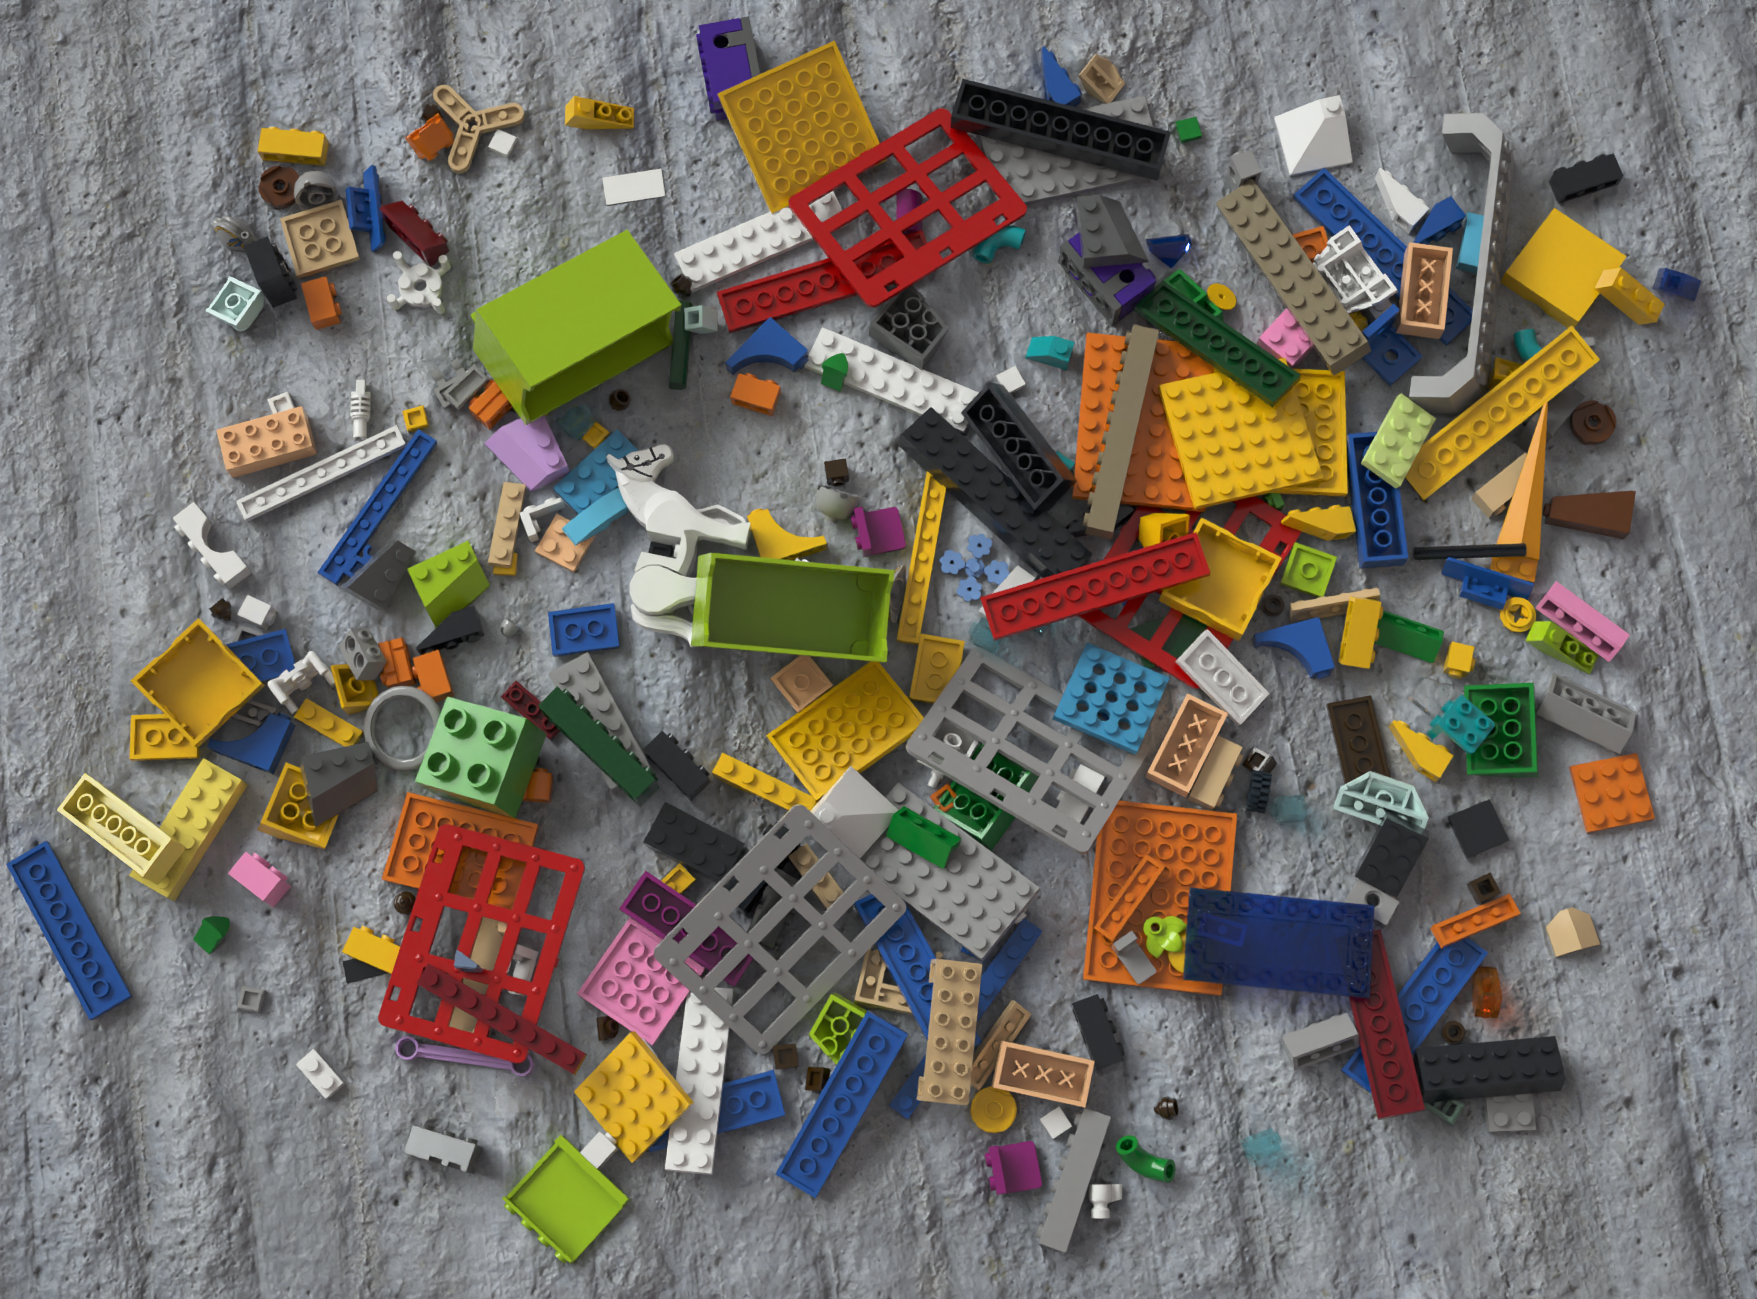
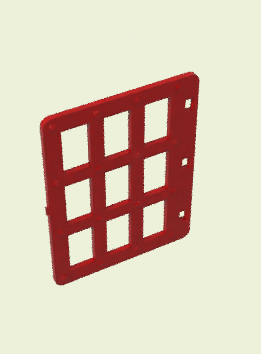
M939 108L872 149L862 152L860 156L794 194L789 199L788 205L790 210L868 307L875 308L1026 215V204L970 136L964 131L950 128L952 114L947 109ZM941 127L954 144L918 164L905 148ZM963 154L975 168L976 172L941 192L928 175ZM893 155L906 172L870 193L857 176ZM986 182L998 196L999 200L968 219L963 220L950 203ZM916 183L929 200L897 220L892 221L880 204ZM845 184L858 201L821 222L809 205ZM939 211L952 228L916 250L904 236L903 232ZM868 212L881 229L844 251L831 234ZM1003 216L1005 221L996 225L994 220ZM891 241L904 258L867 280L854 262L886 242ZM949 249L952 254L943 259L940 254ZM893 282L898 286L890 292H887L885 288Z
M1256 496L1231 501L1237 507L1223 529L1235 535L1248 513L1272 526L1259 547L1282 558L1272 576L1273 578L1302 531L1283 525L1281 520L1287 515L1269 506V504ZM1138 506L1128 523L1124 524L1119 531L1121 534L1103 560L1128 553L1139 536L1140 517L1166 512L1158 507ZM1187 510L1185 514L1190 515L1188 534L1194 532L1192 526L1201 514L1199 511ZM1279 542L1287 545L1281 555L1274 552ZM1163 590L1158 591L1156 593L1161 595ZM1148 595L1128 600L1116 620L1100 610L1077 616L1192 689H1201L1175 662L1177 658L1161 649L1184 613L1171 608L1150 641L1127 628ZM1207 626L1206 630L1208 629L1228 649L1233 638Z
M449 824L440 826L378 1015L379 1023L388 1028L520 1064L526 1061L530 1051L529 1048L515 1040L513 1044L489 1038L491 1027L480 1020H477L474 1033L449 1027L455 1006L444 999L441 1000L435 1022L410 1016L419 989L417 982L427 965L430 964L462 983L465 978L488 985L485 996L499 1003L503 989L526 995L527 1000L521 1017L538 1025L555 967L557 968L559 963L558 956L585 872V864L580 859L461 827ZM464 846L488 853L473 899L449 893ZM438 849L445 851L441 864L435 862ZM502 857L526 863L512 910L488 904ZM541 867L565 873L551 920L527 914ZM444 907L469 913L457 949L468 958H471L483 917L507 923L493 971L483 969L481 973L461 972L454 967L455 958L450 960L430 954ZM417 917L423 919L419 932L412 931ZM522 928L547 934L532 982L508 976ZM395 986L401 988L397 1001L390 1000Z

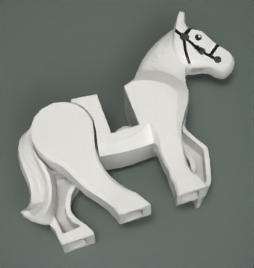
M666 444L634 451L620 459L608 454L606 456L607 462L616 472L622 498L635 519L646 528L650 543L652 541L672 545L675 548L674 557L676 559L641 552L634 570V576L630 582L629 593L633 602L631 605L633 621L645 630L680 636L688 640L691 646L694 613L691 605L695 601L696 578H690L696 562L698 544L701 540H707L746 550L748 541L751 539V522L746 523L743 517L720 505L696 510L678 492L657 485L655 482L661 470L674 461L672 448Z

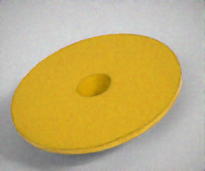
M1218 283L1211 284L1208 287V298L1218 308L1231 310L1235 307L1236 297L1228 287Z

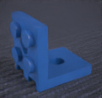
M1395 304L1390 306L1362 331L1371 349V352L1362 357V359L1390 387L1423 357L1401 334H1397L1396 329L1392 326L1400 311ZM1394 352L1397 359L1390 361L1386 358L1385 353Z

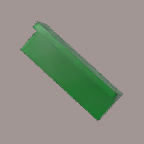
M1383 610L1382 618L1378 619L1377 624L1379 637L1376 642L1374 641V644L1434 663L1443 642L1444 631Z
M905 806L893 814L886 834L889 839L942 869L946 867L951 852L959 847L962 838Z

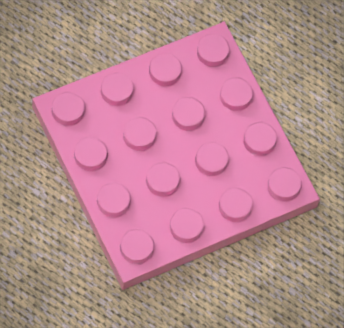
M629 918L577 992V995L631 1032L636 1031L642 1039L654 1046L690 991L655 959L654 949L663 939L632 918ZM689 957L684 961L700 977L706 970Z

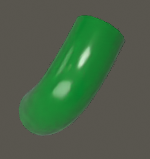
M1132 1135L1124 1136L1117 1142L1116 1151L1119 1156L1136 1173L1148 1179L1170 1183L1174 1179L1176 1167L1172 1159L1161 1158L1148 1153L1141 1147L1137 1138Z

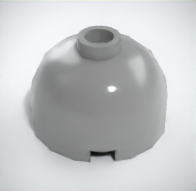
M310 171L297 179L294 186V198L299 208L305 211L337 201L338 191L333 179L326 173Z
M818 485L815 496V503L819 512L825 515V520L837 523L838 519L845 520L850 518L854 514V508L858 507L860 497L839 489H831V487L825 485Z

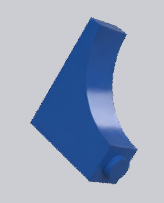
M769 317L725 362L726 370L734 375L737 371L748 365L771 362L785 366L795 373L798 368L802 369L805 367V364L809 361L807 358L809 353L808 349Z
M1319 617L1256 633L1252 637L1254 648L1262 646L1276 647L1294 655L1306 668L1310 678L1317 677L1318 680L1327 678L1335 668Z
M270 713L264 724L251 735L235 741L210 739L207 748L212 752L274 775L295 725L290 721L291 717L285 714L278 713L276 716Z

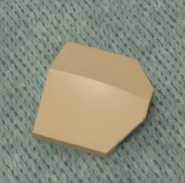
M1098 54L1092 57L1078 75L1086 93L1104 104L1111 103L1125 85L1117 68L1107 58L1101 57Z
M1573 907L1559 911L1545 927L1555 957L1600 945L1590 914Z

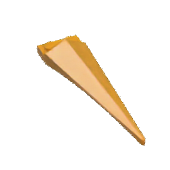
M1547 402L1542 407L1521 474L1496 544L1525 543L1527 554L1526 556L1492 557L1490 563V570L1532 583L1535 582L1540 555Z

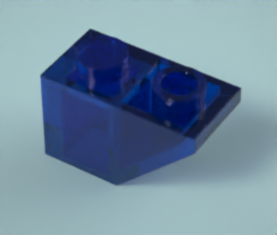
M1659 268L1652 290L1695 302L1701 280L1675 270Z

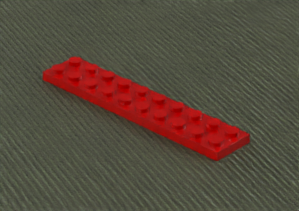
M923 230L904 235L916 250L927 244ZM888 241L854 263L868 280L904 257L893 243ZM829 258L717 291L729 334L763 324L769 317L776 320L858 295Z
M1197 532L980 598L993 640L996 641L1208 577L1211 573Z

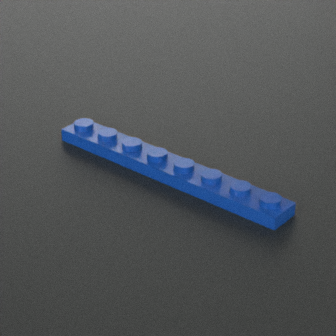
M419 429L416 431L318 570L319 575L338 586L345 576L344 570L356 555L359 556L437 445L435 439Z

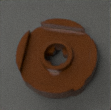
M276 165L268 168L261 175V181L258 185V191L262 199L277 210L291 206L295 203L294 186L299 175L290 167L286 168ZM278 183L286 184L283 190H276Z
M1595 400L1581 403L1571 415V430L1582 444L1597 445L1610 438L1617 421L1613 410L1608 405H1603ZM1589 418H1592L1594 421H1598L1596 427H1592L1588 424V422L1590 421Z

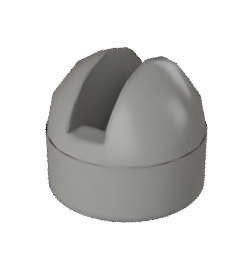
M507 618L504 619L500 627L501 633L506 637L514 636L520 629L519 626Z

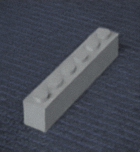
M1085 1107L1082 1112L1077 1111L1073 1123L1077 1128L1075 1134L1070 1133L1066 1147L1070 1148L1067 1157L1062 1156L1058 1169L1062 1170L1060 1179L1055 1178L1051 1188V1192L1055 1193L1052 1202L1047 1201L1043 1215H1046L1047 1218L1044 1225L1039 1224L1035 1236L1039 1238L1038 1244L1066 1253L1111 1119L1110 1116Z

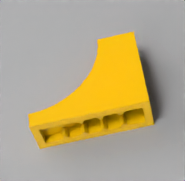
M756 509L750 515H747L748 522H751V532L759 556L762 558L795 560L796 558L800 559L827 550L824 535L819 537L793 535L785 531L774 521L768 509Z

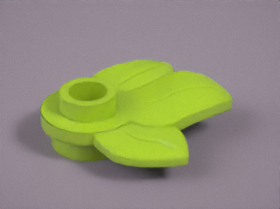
M1168 916L1164 919L1159 917L1148 918L1144 923L1143 931L1147 936L1146 947L1149 953L1158 958L1163 950L1181 952L1183 944L1178 933L1187 927L1185 922L1174 916ZM1157 924L1159 931H1152L1151 925Z

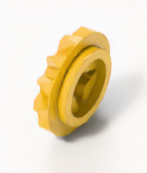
M1514 597L1506 601L1503 610L1500 609L1499 619H1501L1503 627H1507L1511 632L1522 633L1532 627L1536 620V612L1528 600ZM1520 608V616L1523 619L1519 618L1515 623L1514 615L1511 612L1515 613Z

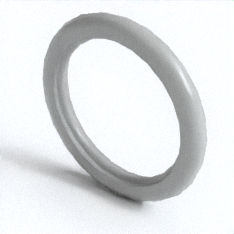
M412 686L391 687L380 693L368 707L363 729L365 741L369 742L373 756L386 767L400 771L415 770L420 768L427 749L413 759L402 760L389 756L382 750L375 738L374 724L377 713L384 704L394 698L410 697L418 700L427 708L432 717L435 730L441 711L432 697L423 690Z

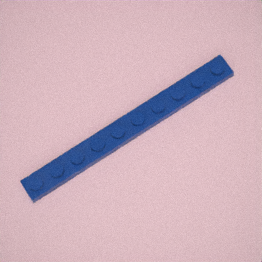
M1025 918L981 977L977 1023L1043 932ZM926 1055L889 1105L907 1120L921 1102L917 1100L919 1076L924 1077Z

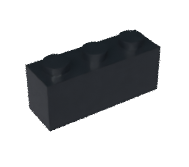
M1614 153L1609 155L1601 154L1591 161L1586 162L1583 160L1574 164L1573 167L1556 169L1549 180V184L1558 204L1618 185L1623 178V173Z
M661 731L643 748V751L682 793L692 801L711 783L708 778L710 773L702 765L697 766L692 761L694 757L687 749L682 751L677 746L679 742L671 733L666 735Z
M1096 994L1072 1003L1071 1008L1090 1059L1095 1061V1071L1122 1062V1056L1125 1055L1121 1042L1116 1043L1113 1035L1117 1033L1113 1021H1108L1105 1012L1108 1011L1104 998L1100 999L1099 995Z

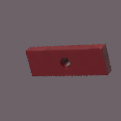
M515 681L501 696L521 716L527 718L544 731L550 741L560 732L542 714L538 707L541 701L519 682ZM531 708H537L536 712L530 713Z

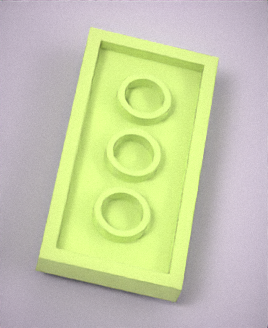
M1402 393L1399 394L1394 400L1361 464L1394 488L1400 487L1436 418Z

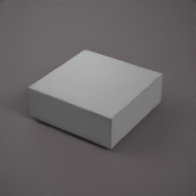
M242 986L237 1009L261 1013L266 990Z

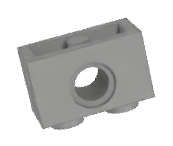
M1252 150L1246 152L1238 151L1230 159L1226 175L1233 191L1251 179L1258 185L1261 170Z
M1358 879L1342 906L1383 929L1388 924L1399 901L1395 899V896L1384 891L1382 892ZM1368 896H1372L1377 900L1376 907H1371L1367 904L1366 899Z

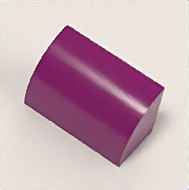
M906 188L896 194V220L922 204L921 193ZM922 221L904 231L903 234L907 235L921 231Z

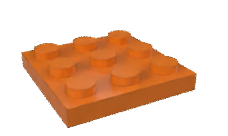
M1637 753L1569 767L1586 833L1655 819Z

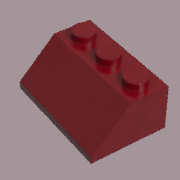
M401 200L379 208L387 226L428 266L432 267L439 261V256L446 255L449 252L446 244L448 240L440 232L436 234L432 230L434 228L426 218L422 220L418 216L419 212L412 204L407 205Z

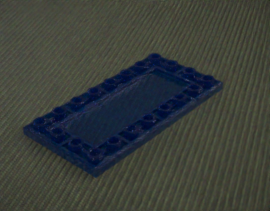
M1190 887L1183 981L1369 999L1375 905Z

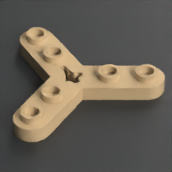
M439 85L433 91L435 103L459 126L448 157L450 169L455 173L461 174L469 169L481 134L517 126L525 118L522 106L517 103L475 111L448 85ZM475 120L477 126L473 125L470 130L468 123H472Z

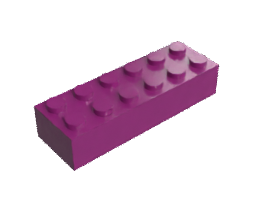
M645 870L619 910L661 939H664L696 904ZM718 926L689 957L711 971L737 942ZM683 928L673 939L679 943L688 933ZM748 954L723 981L735 988L754 958Z

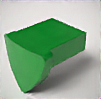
M844 353L833 355L824 361L820 384L837 391L842 390L848 372V361Z
M221 916L205 917L193 940L208 954L215 952L229 930V918Z

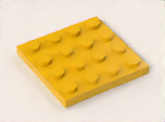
M636 1031L630 1032L574 1091L604 1130L617 1141V1146L631 1163L637 1161L694 1103Z

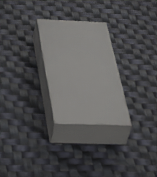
M474 364L443 393V396L459 411L487 385L490 379Z

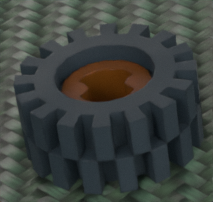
M1253 770L1246 811L1265 814L1271 787V773Z

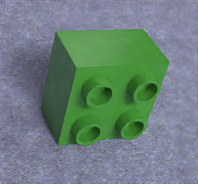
M447 696L415 782L439 797L516 819L547 734L527 718Z

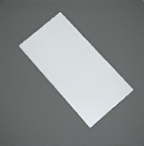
M661 169L602 178L606 205L665 196Z

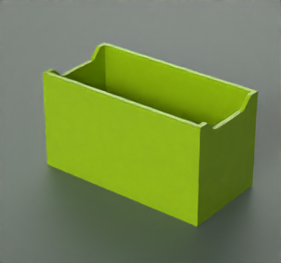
M627 229L477 308L473 350L524 424L527 425L673 344V337L669 329L671 314L673 311H680L682 305Z
M720 553L698 556L691 646L868 662H887V627L890 593L894 582L895 570Z

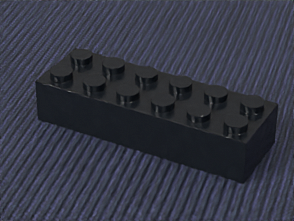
M989 382L961 412L1034 510L1049 511L1077 482L1076 478L1004 385Z
M1556 1036L1416 1048L1413 1057L1423 1103L1561 1091L1566 1080Z

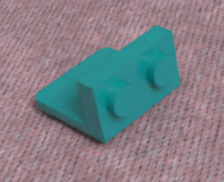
M1461 694L1453 702L1449 699L1441 708L1443 713L1441 716L1437 714L1430 721L1429 725L1431 728L1426 734L1433 740L1443 732L1465 752L1472 754L1494 728L1495 724Z

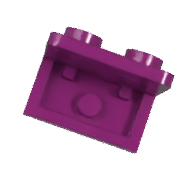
M863 507L854 508V516H850L853 529L858 531V537H855L857 550H862L863 558L902 550L906 547L897 507L865 513L863 512Z
M1026 1141L999 1147L998 1145L988 1147V1153L984 1154L986 1166L992 1169L993 1176L989 1177L991 1191H996V1196L1041 1187L1042 1180L1034 1142Z

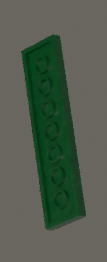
M1163 280L1135 306V313L1271 407H1274L1300 381L1301 375Z

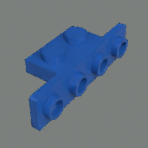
M371 165L363 173L364 189L349 186L345 192L349 229L369 232L371 251L376 252L384 245L386 235L383 232L384 218L379 210L381 207V194L378 187L379 175L377 174L376 166Z
M1451 557L1447 558L1441 572L1442 575L1462 581L1459 597L1501 610L1505 606L1507 595L1528 600L1534 588V583Z

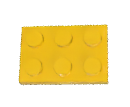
M920 634L909 700L930 704L936 702L961 666L965 641Z
M165 714L131 715L129 757L131 761L199 758L200 747H194Z

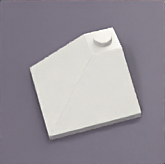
M1340 95L1316 100L1274 118L1289 176L1353 163L1346 115Z
M852 766L845 771L811 810L859 858L865 854L887 829L893 814L898 811Z

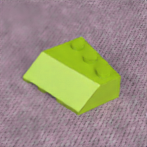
M469 541L407 569L435 628L452 612L464 609L490 587Z
M834 992L828 998L808 1035L837 1065L867 1010Z

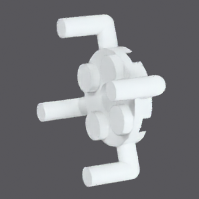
M394 252L393 257L398 267L403 271V274L398 280L401 297L396 299L393 294L387 296V301L391 308L398 310L407 303L412 307L427 308L432 306L438 314H443L445 308L440 300L443 286L441 276L451 269L445 255L439 256L441 266L435 270L423 263L410 267L405 262L401 252ZM420 282L427 284L423 291L415 289L416 285Z
M314 651L308 652L303 660L293 664L295 669L291 672L286 669L278 678L270 680L267 684L280 704H284L292 715H295L299 708L289 695L297 689L302 691L312 684L310 680L317 674L324 676L331 687L336 686L332 672Z

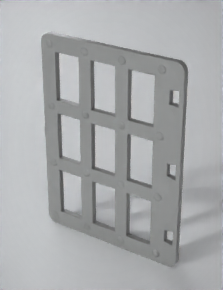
M974 647L908 740L906 751L913 757L1066 848L1083 855L1090 849L1149 753V746L1142 741L1137 754L1129 753L1121 767H1116L1078 744L1084 734L1083 732L1071 728L1065 737L1024 712L1034 697L1057 709L1063 693L1054 690L982 647ZM981 666L1022 689L1012 705L971 681ZM962 693L1003 716L994 732L952 709ZM1076 705L1077 709L1080 712L1088 711V709L1083 707L1082 705ZM1097 715L1101 721H1105L1101 716ZM943 720L985 744L975 760L933 736ZM1016 724L1058 748L1048 764L1006 740ZM997 752L1039 776L1029 793L987 768ZM931 754L943 760L942 764L940 765L930 759ZM1069 756L1112 780L1103 796L1096 794L1060 772ZM1051 784L1094 809L1084 825L1042 801ZM992 791L1003 796V801L991 795ZM1057 828L1066 833L1065 838L1053 832V829Z
M796 804L655 947L654 957L752 1049L759 1054H766L833 986L835 987L841 981L840 978L905 913L906 903L810 810L802 804ZM786 824L789 830L781 839L774 835ZM810 834L827 852L792 887L774 869ZM839 862L856 880L821 914L804 896ZM735 876L739 882L729 891L724 886ZM765 880L782 898L747 933L729 915ZM868 890L885 908L850 942L833 924ZM794 908L811 926L776 960L759 942ZM719 926L737 944L704 978H701L684 961ZM684 928L688 934L678 943L673 938ZM824 936L841 953L806 988L788 970ZM749 954L767 971L732 1006L714 988ZM777 982H780L796 999L761 1033L744 1015Z

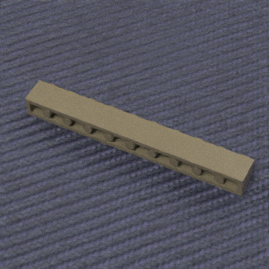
M1133 324L1132 332L1127 331L1124 344L1128 345L1127 352H1122L1120 364L1124 365L1122 372L1118 371L1115 384H1118L1119 388L1118 392L1113 391L1111 404L1115 406L1113 412H1108L1106 424H1109L1110 428L1109 432L1104 431L1101 444L1105 445L1104 452L1099 451L1097 464L1101 465L1099 472L1095 471L1092 485H1096L1095 493L1090 492L1087 505L1091 506L1090 513L1085 512L1083 526H1087L1085 534L1112 539L1159 330Z

